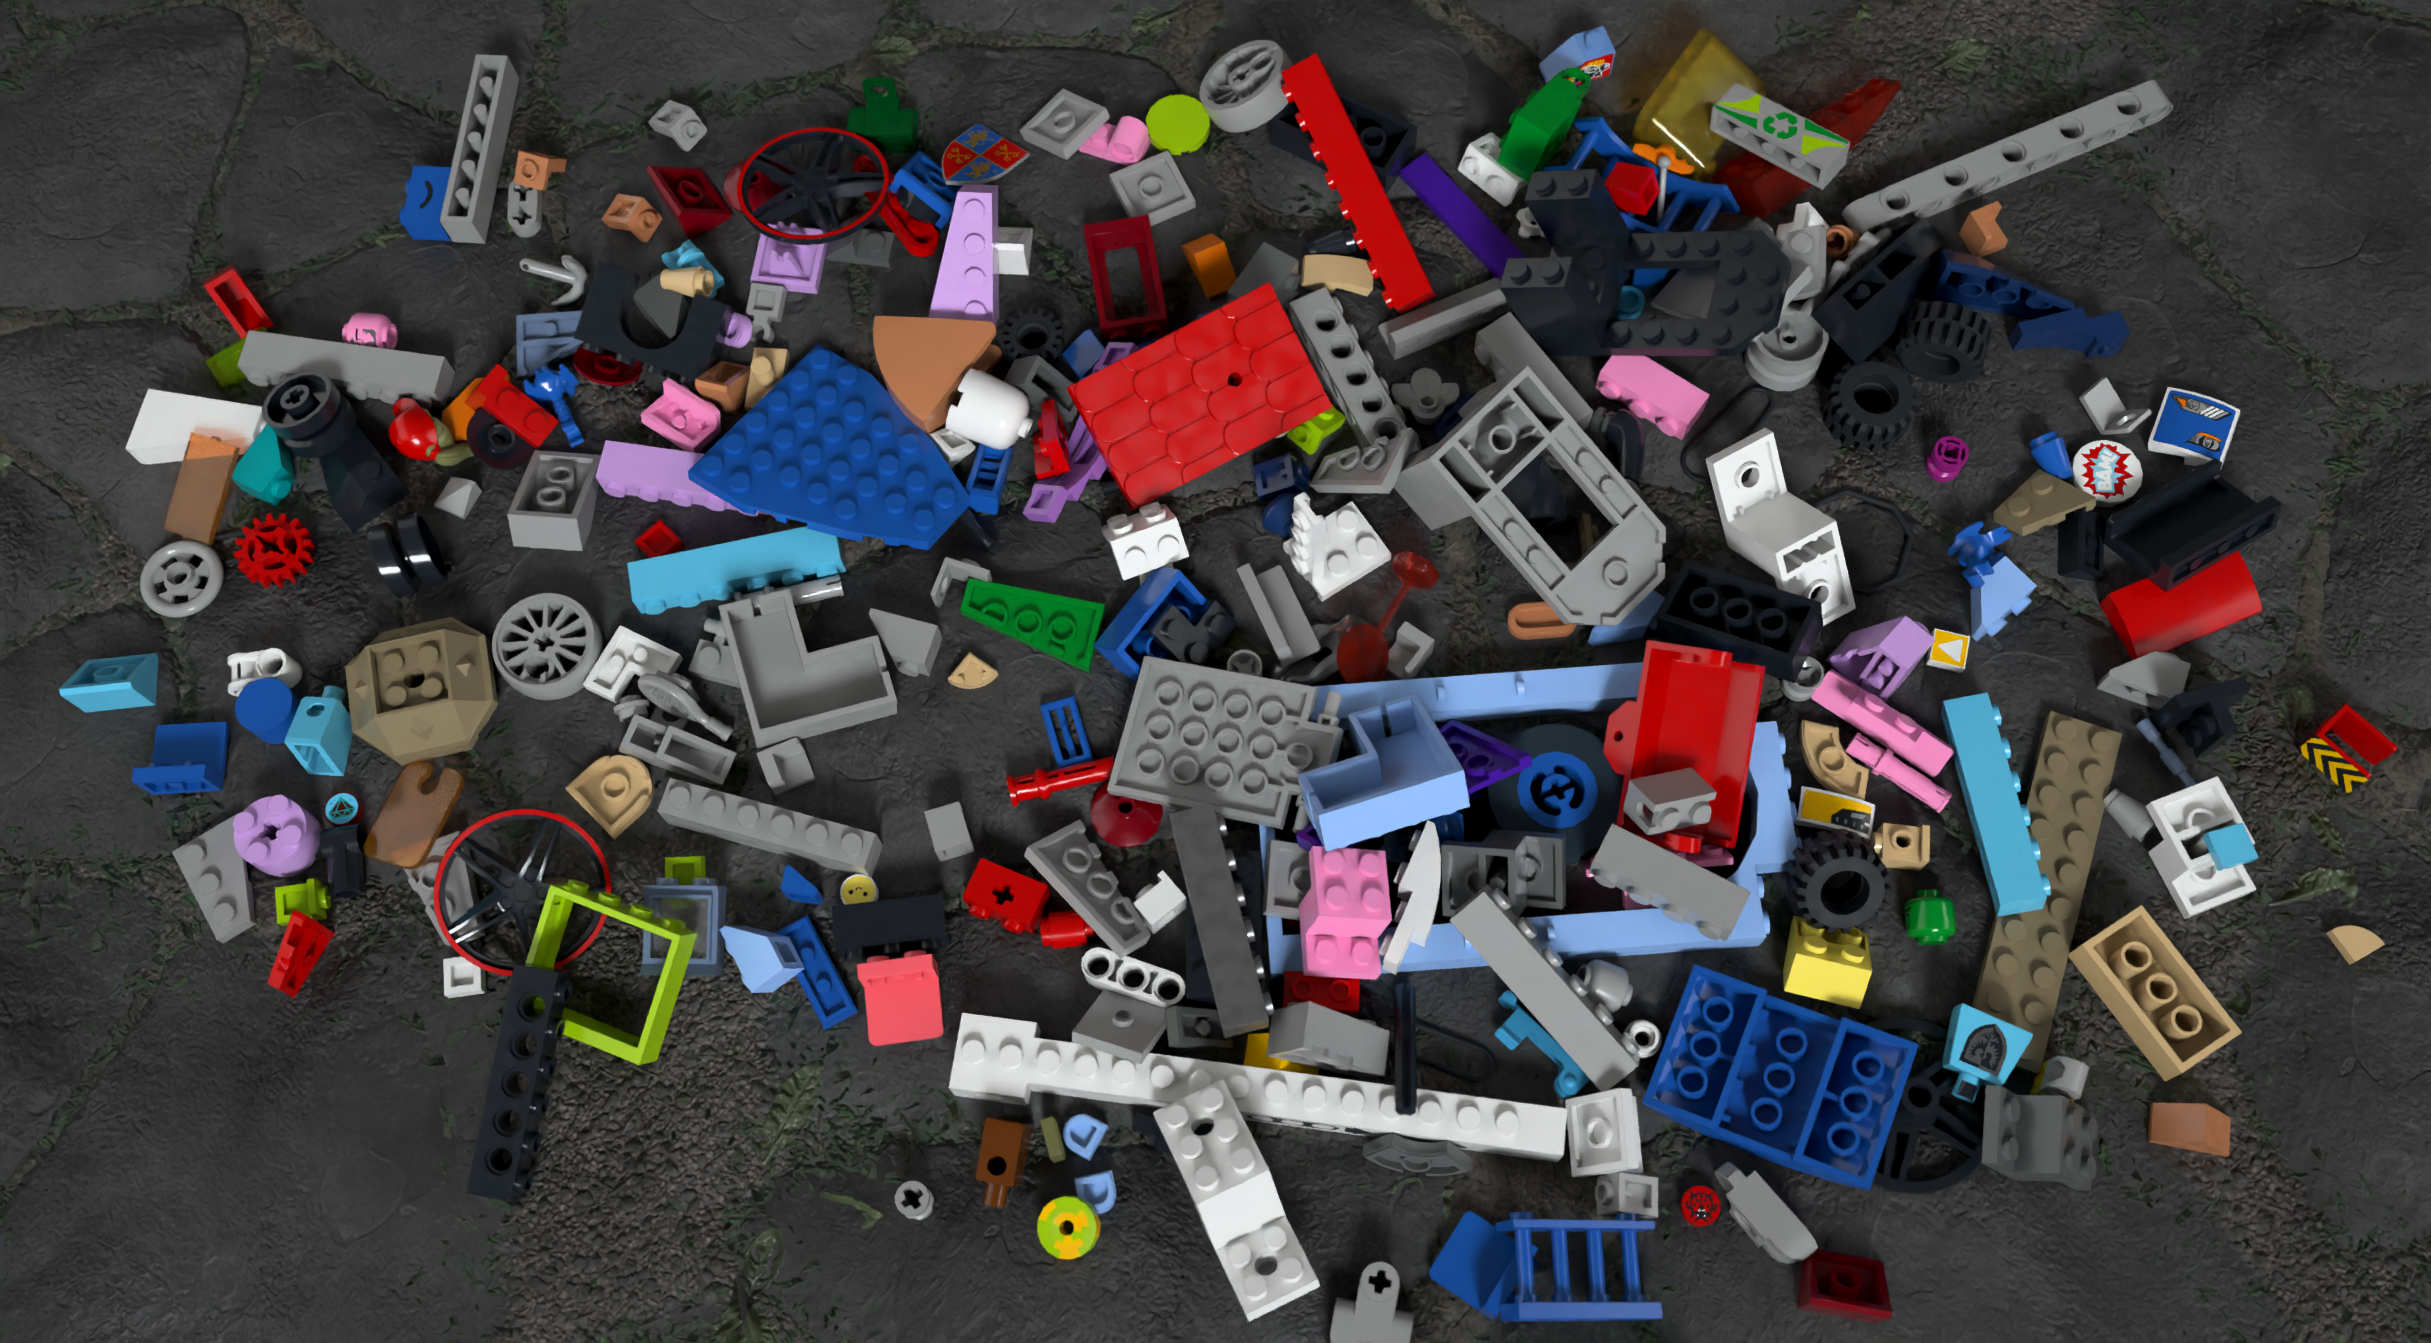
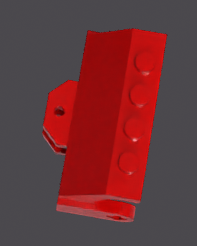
M1647 640L1637 702L1627 700L1609 715L1603 753L1614 772L1624 775L1617 826L1659 847L1682 852L1700 853L1702 842L1726 848L1736 847L1766 666L1732 661L1733 653ZM1621 733L1623 734L1622 740H1620ZM1691 767L1717 791L1715 800L1708 802L1712 809L1708 823L1653 835H1647L1623 811L1629 781L1646 776Z

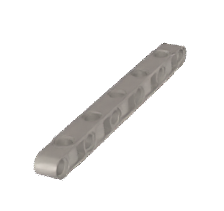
M2155 80L2146 81L1862 197L1849 204L1843 210L1842 216L1849 228L1857 230L1860 235H1863L1866 231L1875 235L1884 227L1891 231L1898 230L1919 221L1923 217H1930L2152 125L2165 118L2173 110V105Z

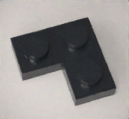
M1208 599L1191 622L1173 604L1165 603L1146 627L1145 631L1174 661L1205 666L1236 626L1237 622L1216 600Z

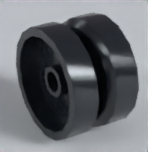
M314 370L299 372L283 380L266 397L262 407L263 419L296 456L305 459L317 458L333 452L348 439L357 422L356 410L340 393L333 382L324 373Z
M414 510L399 516L396 526L397 530L387 522L368 528V542L375 562L386 584L398 599L418 593L419 580L428 587L448 581L447 567L439 545L429 525L419 511Z

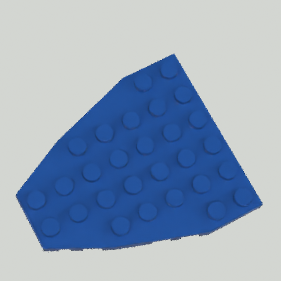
M819 344L688 470L690 481L744 513L755 515L757 511L775 515L776 521L787 523L788 519L807 523V528L810 530L849 540L863 541L864 536L884 539V544L908 545L911 548L929 550L970 505L969 495L934 442L921 428L903 414L891 395L876 378Z

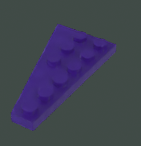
M1450 720L1439 729L1464 769L1468 795L1532 766L1529 753L1456 720ZM1312 823L1296 834L1299 847L1308 852L1313 846L1324 847ZM1371 838L1349 844L1344 848H1351Z

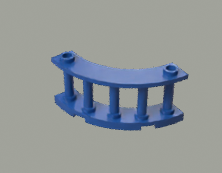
M1601 116L1576 118L1573 124L1581 133L1583 139L1566 166H1546L1543 171L1579 170L1592 148L1608 162L1600 175L1603 182L1611 174L1616 164L1623 162L1653 168L1659 185L1661 168L1632 152V149L1611 130ZM1667 171L1665 197L1671 199L1672 202L1656 228L1633 219L1636 215L1634 213L1619 212L1631 234L1670 233L1669 230L1683 207L1687 205L1704 210L1691 232H1707L1718 212L1738 213L1740 207L1725 184L1693 181Z

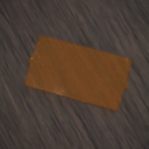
M191 432L163 529L182 535L184 540L194 539L205 544H213L240 451L239 447L221 442L220 437L212 436L209 438Z

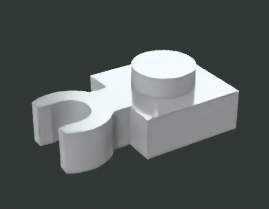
M751 283L745 313L750 319H754L751 322L752 334L750 341L755 342L756 333L764 330L763 340L769 344L773 342L774 330L771 327L772 321L781 322L787 290L783 286Z

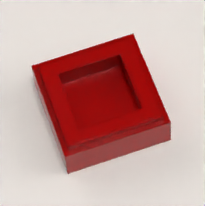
M660 519L634 541L636 546L648 558L677 553L685 546L683 541Z

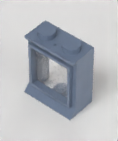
M656 878V885H644V906L654 910L653 916L661 919L672 917L682 920L686 923L685 928L698 933L685 975H724L725 940L719 929L725 926L726 886L715 885V878H693L692 885H678L679 878ZM643 930V957L639 975H661L672 940Z

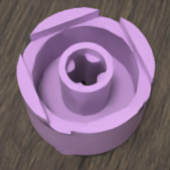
M283 795L261 798L249 805L243 812L237 814L233 820V837L237 852L244 860L267 874L286 878L292 877L307 870L317 858L315 855L320 845V834L322 831L319 821L300 805Z

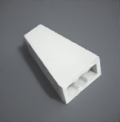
M148 389L125 449L141 464L147 465L242 455L246 453L267 425V422L263 419L262 406Z

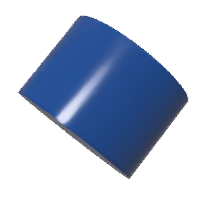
M274 678L258 679L248 684L239 694L235 704L236 717L242 726L260 740L269 744H282L285 741L302 698L280 680Z

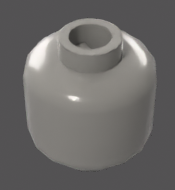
M1596 959L1587 965L1583 964L1579 968L1576 976L1586 985L1589 991L1586 995L1595 1005L1601 1003L1613 1014L1621 1005L1626 1006L1629 1003L1633 993V986L1629 984V976L1624 968Z

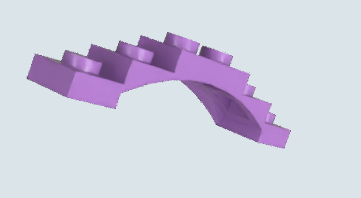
M1109 342L1101 359L1095 364L1092 374L1139 350V348L1134 343ZM1081 415L1068 440L1070 471L1062 473L1057 477L1041 479L1034 484L1032 495L1022 512L1031 521L1055 523L1066 500L1078 501L1088 479L1100 480L1107 467Z

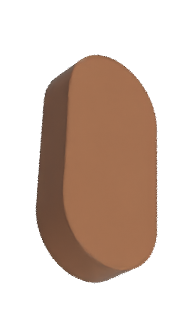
M1545 601L1519 603L1510 610L1507 618L1509 632L1521 640L1566 637L1577 626V624H1564Z

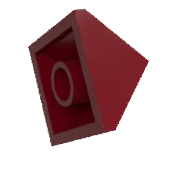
M649 165L647 168V172L659 197L688 240L692 241L731 218V211L701 168Z
M1817 1249L1802 1261L1797 1309L1872 1323H1879L1890 1319L1892 1308L1883 1261Z

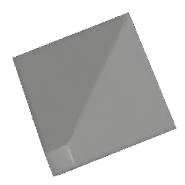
M451 477L434 506L465 520L482 491L472 480Z

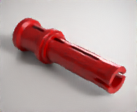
M1113 756L1050 771H1045V768L1041 769V767L1035 768L1034 773L1013 777L1011 774L1005 775L1012 806H1018L1020 801L1041 797L1042 800L1048 799L1052 792L1109 780L1114 766Z

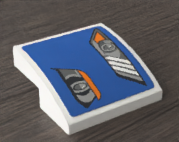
M2168 387L2148 441V451L2184 457V464L2191 466L2204 465L2217 458L2222 462V469L2240 416V409L2209 396Z

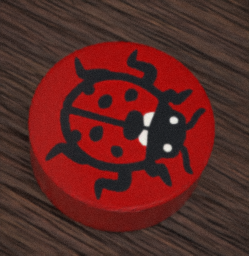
M1695 1186L1687 1190L1681 1197L1679 1205L1683 1218L1689 1224L1697 1227H1704L1714 1222L1721 1210L1719 1197L1712 1189L1705 1186Z

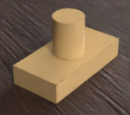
M754 347L745 401L747 413L787 375L790 358L787 349Z

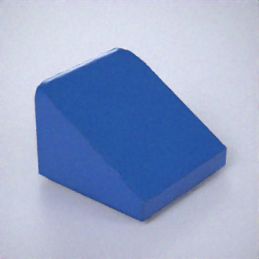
M1089 328L1062 355L1081 380L1092 374V370L1101 359L1105 348Z
M786 864L780 889L788 900L818 905L823 904L824 898L818 889L789 864Z

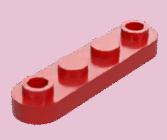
M863 155L854 161L852 172H878L873 161L867 155ZM889 170L891 185L895 176ZM878 191L864 192V195L873 204ZM889 191L886 203L879 212L881 217L911 254L918 257H928L934 254L939 240L937 230L932 224L922 222L910 215L898 202L897 192L894 194L892 191Z

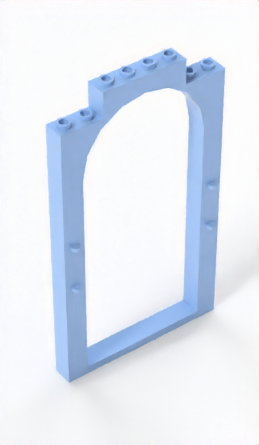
M1643 662L1313 686L1317 688L1318 695L1311 722L1316 723L1318 715L1323 714L1329 691L1342 694L1337 718L1340 719L1338 727L1342 730H1350L1347 714L1376 705L1380 707L1383 726L1389 727L1385 702L1415 693L1434 723H1446L1452 719L1460 722L1611 711L1618 709L1627 700L1637 702ZM1777 721L1758 722L1755 727L1745 787L1751 801L1749 846L1735 873L1726 879L1751 891L1733 931L1726 941L1720 938L1719 940L1707 938L1698 931V927L1686 921L1682 923L1673 921L1665 916L1663 910L1659 908L1526 918L1537 931L1535 936L1544 947L1548 945L1552 947L1562 960L1759 946L1766 938V934L1770 932V921L1768 913L1762 912L1760 898L1764 897V883L1762 877L1757 876V874L1788 872L1786 867L1788 860H1795L1792 852L1796 847L1803 848L1800 837H1795L1793 824L1797 822V810L1795 803L1789 801L1788 789L1791 788V773L1789 768L1784 767L1782 755L1785 754L1786 744L1783 733H1778ZM1259 825L1264 887L1267 843L1271 839L1275 840V832L1273 827ZM1266 915L1271 982L1284 981V971H1303L1301 934L1283 935L1282 918ZM1452 923L1433 924L1425 947L1410 942L1398 972L1490 965ZM1397 927L1386 928L1379 936V952L1386 935L1394 936ZM1379 955L1381 974L1391 973L1382 969L1384 957Z

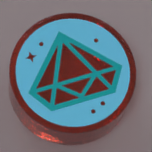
M346 791L332 795L324 806L326 820L335 827L358 824L364 815L362 801L354 794Z

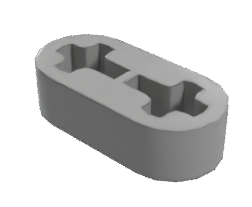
M513 180L508 190V222L516 235L526 238L531 237L540 230L542 224V191L515 184ZM525 189H530V191H527L526 201H524L521 195L525 193ZM524 213H527L529 219H526L525 224L520 225L524 221Z

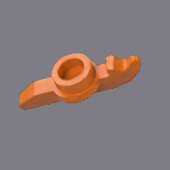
M1635 144L1632 152L1652 161L1656 166H1658V160L1661 156H1668L1671 159V165L1667 169L1680 174H1690L1694 171V167L1687 164L1685 159L1679 160L1676 158L1674 148L1669 145H1661L1658 148H1654L1647 144Z

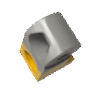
M2055 1056L2042 1063L2040 1074L2035 1076L2030 1095L2064 1096L2074 1102V1099L2081 1098L2089 1067L2069 1057Z

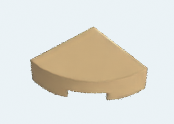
M969 652L948 677V681L959 688L975 689L992 682L998 676V672Z
M2340 926L2326 933L2349 965L2385 945L2376 934L2358 926Z

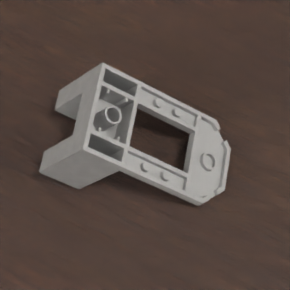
M1526 366L1478 391L1457 411L1463 420L1439 443L1407 458L1394 488L1430 530L1472 516L1564 624L1616 626L1665 578V563H1662V544L1666 543V527L1529 366ZM1545 447L1613 525L1570 569L1501 491Z

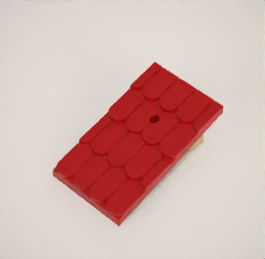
M1270 282L1066 387L1130 510L1153 501L1333 408Z

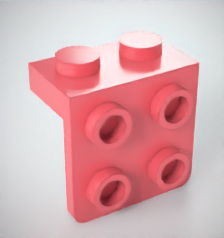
M917 950L906 952L904 958L889 960L888 956H874L868 958L867 963L857 964L858 980L865 990L868 1037L872 1045L883 1046L939 1038L943 1035L944 1023L938 964L932 954H926V951Z

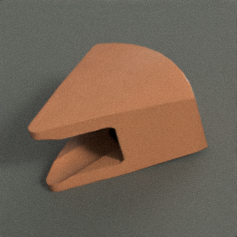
M874 317L873 344L876 359L888 393L903 414L921 428L927 436L943 429L946 425L951 404L958 407L963 395L962 392L958 391V387L966 373L972 368L989 374L1001 360V349L997 345L990 344L997 333L994 323L990 321L947 318Z

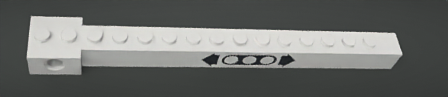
M962 1013L949 1089L955 1096L1029 1106L1031 1091L1163 1108L1223 1079L1244 1120L1375 1138L1395 1133L1404 1139L1416 1142L1435 1143L1448 1140L1459 1149L1559 1162L1564 1155L1567 1109L1417 1089L1416 1113L1412 1116L1399 1115L1395 1111V1086L1154 1053H1149L1143 1063L1139 1064L1078 1043L1040 1038L1041 1031L1037 1022Z

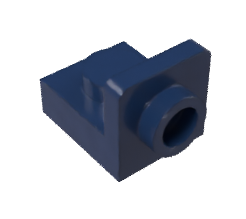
M1291 454L1253 466L1257 496L1262 501L1294 491L1298 494L1306 492L1309 495L1307 484L1310 482L1309 470L1305 463L1300 462Z

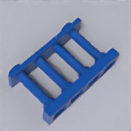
M1534 1212L1510 1213V1220L1495 1223L1496 1231H1515L1519 1295H1515V1303L1500 1305L1501 1321H1647L1663 1319L1661 1302H1646L1645 1295H1641L1636 1232L1655 1229V1221H1639V1214L1636 1213L1616 1214L1615 1220L1534 1219ZM1531 1231L1550 1232L1555 1293V1295H1551V1302H1539V1295L1535 1294ZM1566 1232H1586L1590 1295H1586L1587 1302H1575V1295L1570 1292ZM1602 1232H1620L1625 1287V1295L1621 1296L1622 1302H1611L1610 1295L1606 1294Z

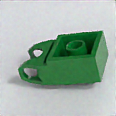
M1577 67L1566 68L1557 73L1540 91L1537 89L1533 90L1525 106L1519 105L1509 119V123L1512 126L1503 135L1498 144L1501 152L1496 162L1529 183L1532 172L1541 171L1561 149L1582 104L1581 100L1591 85L1590 76ZM1566 78H1576L1579 81H1581L1583 85L1577 88L1574 83L1567 80Z

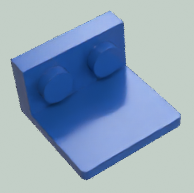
M226 722L158 725L155 733L152 763L148 767L133 768L132 782L151 795L223 791L229 724Z

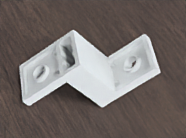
M1764 428L1705 459L1728 547L1775 577L1777 589L1811 599L1813 590L1821 586L1817 592V597L1812 600L1821 602L1823 626L1854 610L1856 606L1837 522L1787 492L1774 433ZM1752 468L1748 480L1742 483L1743 473L1747 469Z
M1219 1080L1153 1112L1156 1122L1185 1180L1204 1229L1248 1321L1250 1322L1319 1288V1281L1285 1216L1270 1170L1224 1080ZM1210 1123L1214 1125L1213 1130L1207 1135L1199 1136L1194 1134L1196 1128L1201 1124ZM1272 1261L1278 1264L1275 1272L1270 1275L1263 1276L1257 1273L1259 1266L1264 1262Z

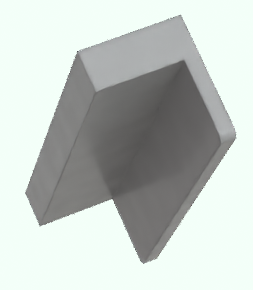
M1498 278L1491 279L1380 324L1378 330L1393 359H1399L1500 318L1509 312H1514L1499 288L1500 280Z

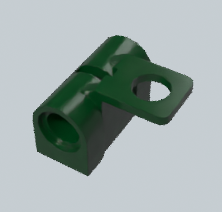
M864 77L862 79V87L867 101L866 107H850L847 131L865 138L880 152L916 153L918 140V112L916 107L900 106V99L893 78ZM883 86L886 87L889 91L885 93H879L872 90L871 87ZM851 146L852 152H862Z

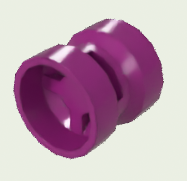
M1946 436L1938 440L1925 462L1927 474L1939 482L1953 480L1969 457V449L1966 443L1954 436Z

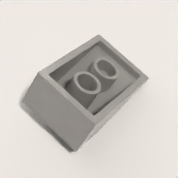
M534 451L507 513L513 546L583 551L592 527L599 482L595 476L601 455Z

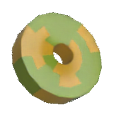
M1067 1195L1052 1200L1043 1208L1038 1218L1037 1233L1040 1243L1048 1253L1059 1259L1071 1260L1085 1255L1095 1246L1100 1236L1101 1223L1097 1211L1090 1202L1080 1196ZM1066 1220L1071 1221L1074 1225L1072 1234H1068L1064 1230Z

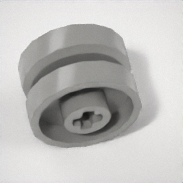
M1789 303L1781 312L1779 324L1776 328L1766 335L1763 333L1756 342L1749 341L1747 343L1749 347L1744 352L1745 366L1751 377L1764 387L1775 391H1793L1805 387L1815 377L1829 342V336L1812 316L1803 323L1795 319L1794 314L1802 306L1801 304Z

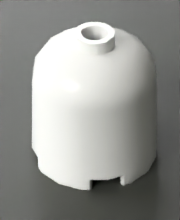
M971 368L958 387V391L962 392L963 395L958 407L951 404L945 428L957 435L997 450L1009 448L1015 444L1019 436L1026 438L1033 419L1028 418L1030 406L1024 392L981 370L977 371Z

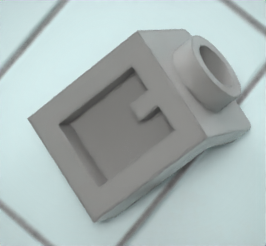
M668 100L648 121L654 131L672 137L680 148L686 152L690 151L707 132V128L691 107Z
M1624 1172L1598 1176L1595 1189L1597 1214L1606 1216L1636 1213L1642 1218L1658 1217V1178Z

